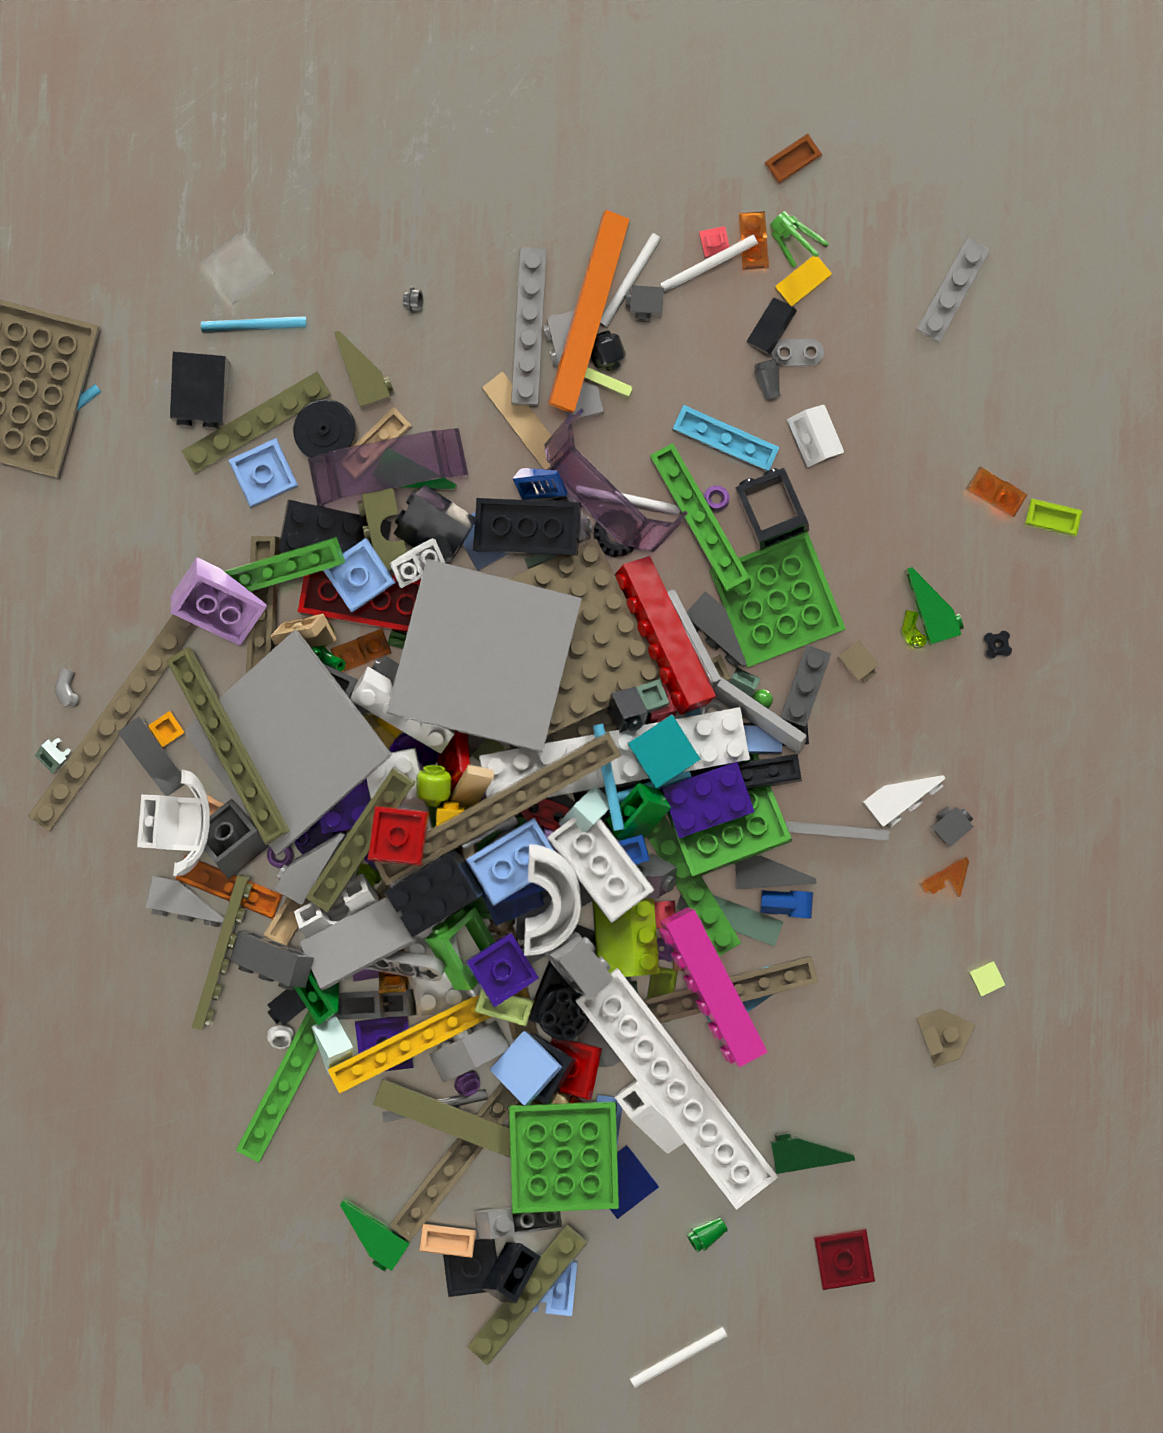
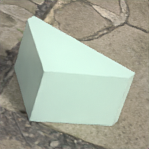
M594 786L572 807L558 824L562 826L570 819L575 818L578 821L574 824L582 832H587L609 810L607 796L597 786Z
M336 1016L326 1020L319 1026L318 1024L311 1026L328 1075H330L328 1072L329 1068L353 1057V1046Z

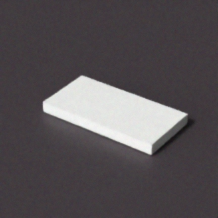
M572 818L549 835L547 839L571 865L579 881L612 923L655 889L601 819H598L587 832H582L574 824L578 820Z

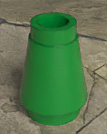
M719 1217L716 1220L691 1228L687 1238L698 1253L701 1250L706 1251L728 1229Z

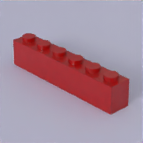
M647 556L623 564L614 575L627 599L626 603L629 611L634 613L638 621L637 628L640 635L646 637L649 643V655L658 664L660 678L668 688L672 704L677 707L680 715L707 706L716 695L651 557Z

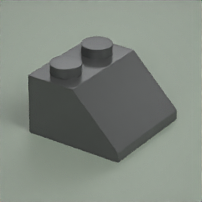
M232 799L210 815L208 839L204 850L228 879L269 847L268 844L265 845L258 830Z

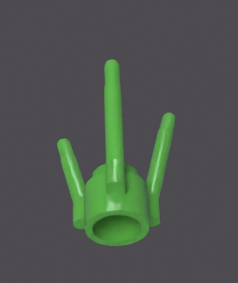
M785 211L778 215L770 224L774 229L771 235L778 241L792 267L796 266V262L782 237L788 239L793 235L814 257H818V252L796 231L798 228L823 246H828L827 241L800 223L793 215L789 216Z

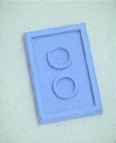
M534 818L465 860L493 906L531 883L528 882L529 844L543 846L554 851Z

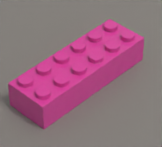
M687 907L660 921L663 928L659 929V932L664 942L672 945L674 952L671 955L676 965L681 969L684 968L687 975L683 979L689 990L694 993L696 992L699 999L695 1000L702 1015L705 1014V1016L709 1017L711 1022L707 1025L713 1037L721 1040L723 1046L720 1047V1051L725 1060L729 1061L730 1064L733 1063L741 1067L768 1053L695 909Z

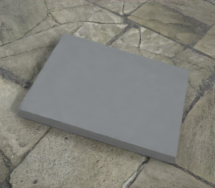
M427 559L387 713L542 753L582 598Z
M293 631L219 698L290 832L268 844L276 855L281 854L392 756L385 744L298 631ZM196 719L184 730L186 736L253 823L201 724Z

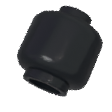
M610 330L597 334L591 353L595 367L606 368L607 371L620 367V361L625 358L626 351L619 335L611 333Z

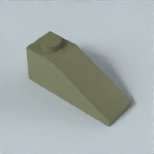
M340 331L334 332L361 410L391 400L389 393L394 390L389 376L384 378L382 372Z

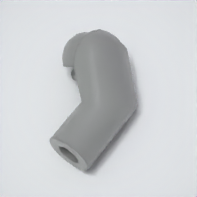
M64 668L61 669L55 685V692L63 706L74 707L79 701L78 695L72 693L70 688L74 672Z

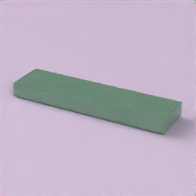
M682 894L675 908L680 911L689 907ZM713 895L735 932L775 946L783 921Z

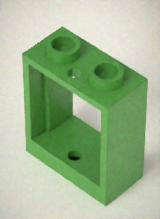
M463 907L451 914L443 922L435 925L432 928L433 932L425 938L435 957L446 965L444 972L455 990H472L478 982L467 965L464 967L449 939L465 925L480 952L495 943L475 907Z

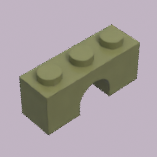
M393 488L361 494L362 500L357 501L360 517L365 516L367 526L363 527L364 537L371 542L372 547L386 568L392 570L390 563L406 553L404 540L388 541L382 536L380 531V525L386 517L398 514Z

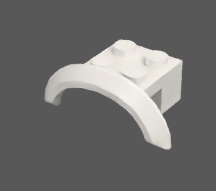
M182 770L181 783L190 788L195 798L141 794L137 847L191 851L184 860L174 862L173 876L184 875L197 865L203 855L210 827V809L204 786L198 777L186 770Z

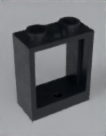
M777 468L770 469L763 476L756 479H745L740 482L739 486L735 487L738 500L760 550L809 531L808 520L785 468L779 470ZM782 482L797 516L761 530L747 496Z

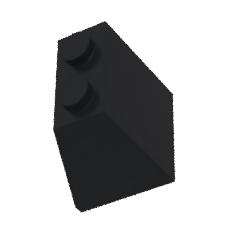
M173 351L170 418L172 421H176L177 426L192 427V423L203 424L202 428L218 429V425H225L231 363L226 356Z

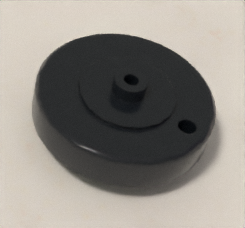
M319 399L307 404L298 413L294 422L293 435L298 448L306 457L316 462L330 463L340 460L351 451L357 438V425L352 413L342 403L331 399Z

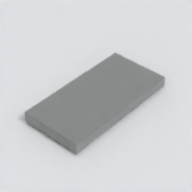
M387 897L300 942L304 953L314 957L311 969L321 990H325L417 942L415 937L412 938L400 919L403 912H396Z

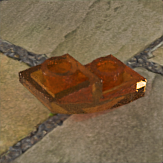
M765 211L739 213L740 241L754 234L758 242L757 245L741 253L742 270L769 268Z
M978 467L966 487V490L1012 517H1015L1028 495L983 467Z
M382 629L330 649L334 656L345 660L346 665L344 670L341 671L342 673L391 654Z

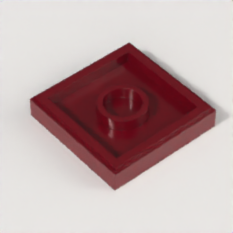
M866 1228L814 1237L822 1290L875 1282Z

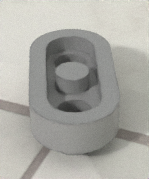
M815 339L780 340L773 349L771 357L772 360L775 359L776 365L780 367L815 366L822 360L824 348ZM810 347L814 348L816 354L814 356H808L806 353V349ZM782 348L788 349L790 352L789 356H781L780 350Z

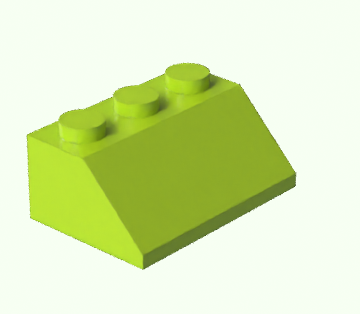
M643 898L612 923L595 900H593L596 953L598 958L601 956L610 965L609 973L618 968L624 977L660 974L654 898Z

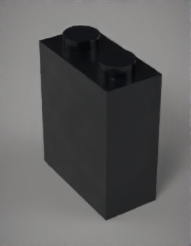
M424 484L418 492L413 490L408 497L406 503L409 507L406 511L402 510L394 523L398 526L393 534L414 548L432 538L435 539L445 563L450 564L469 535L477 518Z

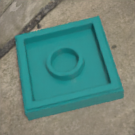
M673 714L627 743L655 788H658L701 760Z

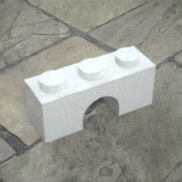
M363 873L348 882L342 891L344 900L339 905L332 907L329 912H325L312 902L294 911L299 929L306 938L380 901L377 891Z

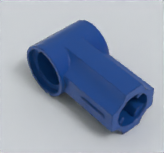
M762 890L760 913L788 915V917L812 919L814 892Z

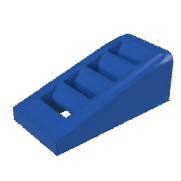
M523 468L513 477L522 500L559 497L568 494L558 471Z

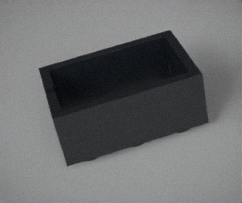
M456 847L394 884L384 893L395 911L403 912L400 919L413 938L475 901L485 891L468 866L459 848Z

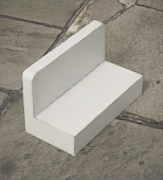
M825 405L804 410L787 419L807 468L844 453Z

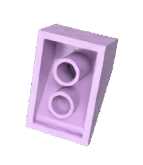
M197 557L171 595V614L241 646L266 609V604L222 569Z

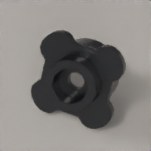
M1001 631L999 634L987 633L984 636V641L987 643L986 655L991 659L999 655L1009 656L1012 653V648L1009 646L1008 641L1010 634L1007 631ZM996 642L1000 643V647H996Z

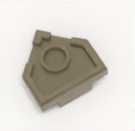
M943 1009L916 1017L934 1068L961 1058L976 1026L975 1024Z

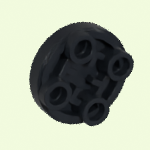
M561 986L551 989L542 997L537 1009V1019L540 1027L547 1035L558 1040L572 1041L585 1030L589 1018L575 1001L582 994L576 992L571 987Z

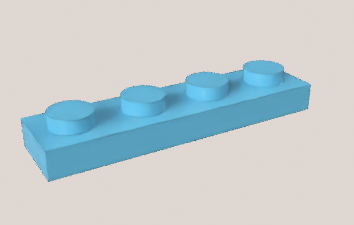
M683 405L673 427V430L764 471L770 470L780 448Z

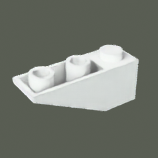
M942 775L882 786L862 803L880 827L887 825L891 828L902 819L899 814L907 808L911 812L923 802L920 798L928 792L932 796L943 787L941 782L946 778Z
M637 1080L625 1086L617 1094L615 1099L628 1117L667 1154L685 1143Z

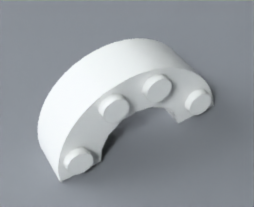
M529 844L528 882L541 885L552 897L551 904L543 913L535 917L525 918L524 955H537L558 947L575 929L581 910L580 887L576 873L566 859L549 848Z

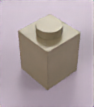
M860 640L837 657L856 682L861 679L867 682L877 674L875 668L879 664Z

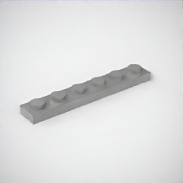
M520 247L511 404L538 405L546 249Z

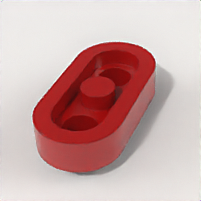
M545 798L537 802L539 806L537 812L530 811L528 807L521 811V814L528 821L534 818L539 825L557 830L561 826L558 824L560 821L555 820L554 814L561 812L565 816L570 809L562 803Z

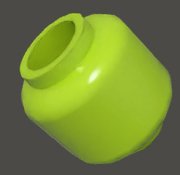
M428 765L417 774L416 796L420 800L425 801V805L439 806L441 802L450 797L451 776L445 771L444 767Z

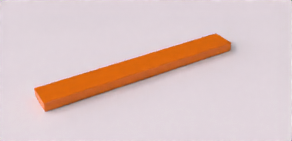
M609 210L603 211L548 401V405L569 413L575 412L630 220Z

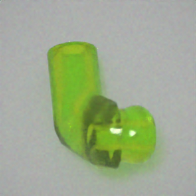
M906 610L901 629L902 636L910 646L922 648L926 645L927 638L916 627L918 612Z

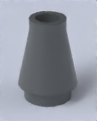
M775 359L755 364L756 370L754 373L764 392L765 399L781 396L779 365H776Z

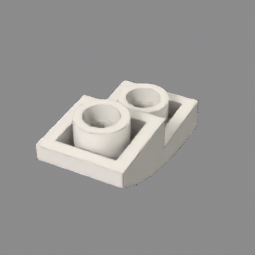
M432 538L416 546L390 563L400 588L422 578L427 559L445 563L435 539Z

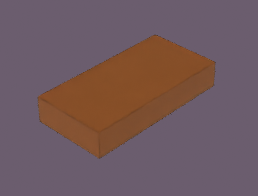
M807 133L765 161L764 165L777 184L780 185L821 158L822 153Z

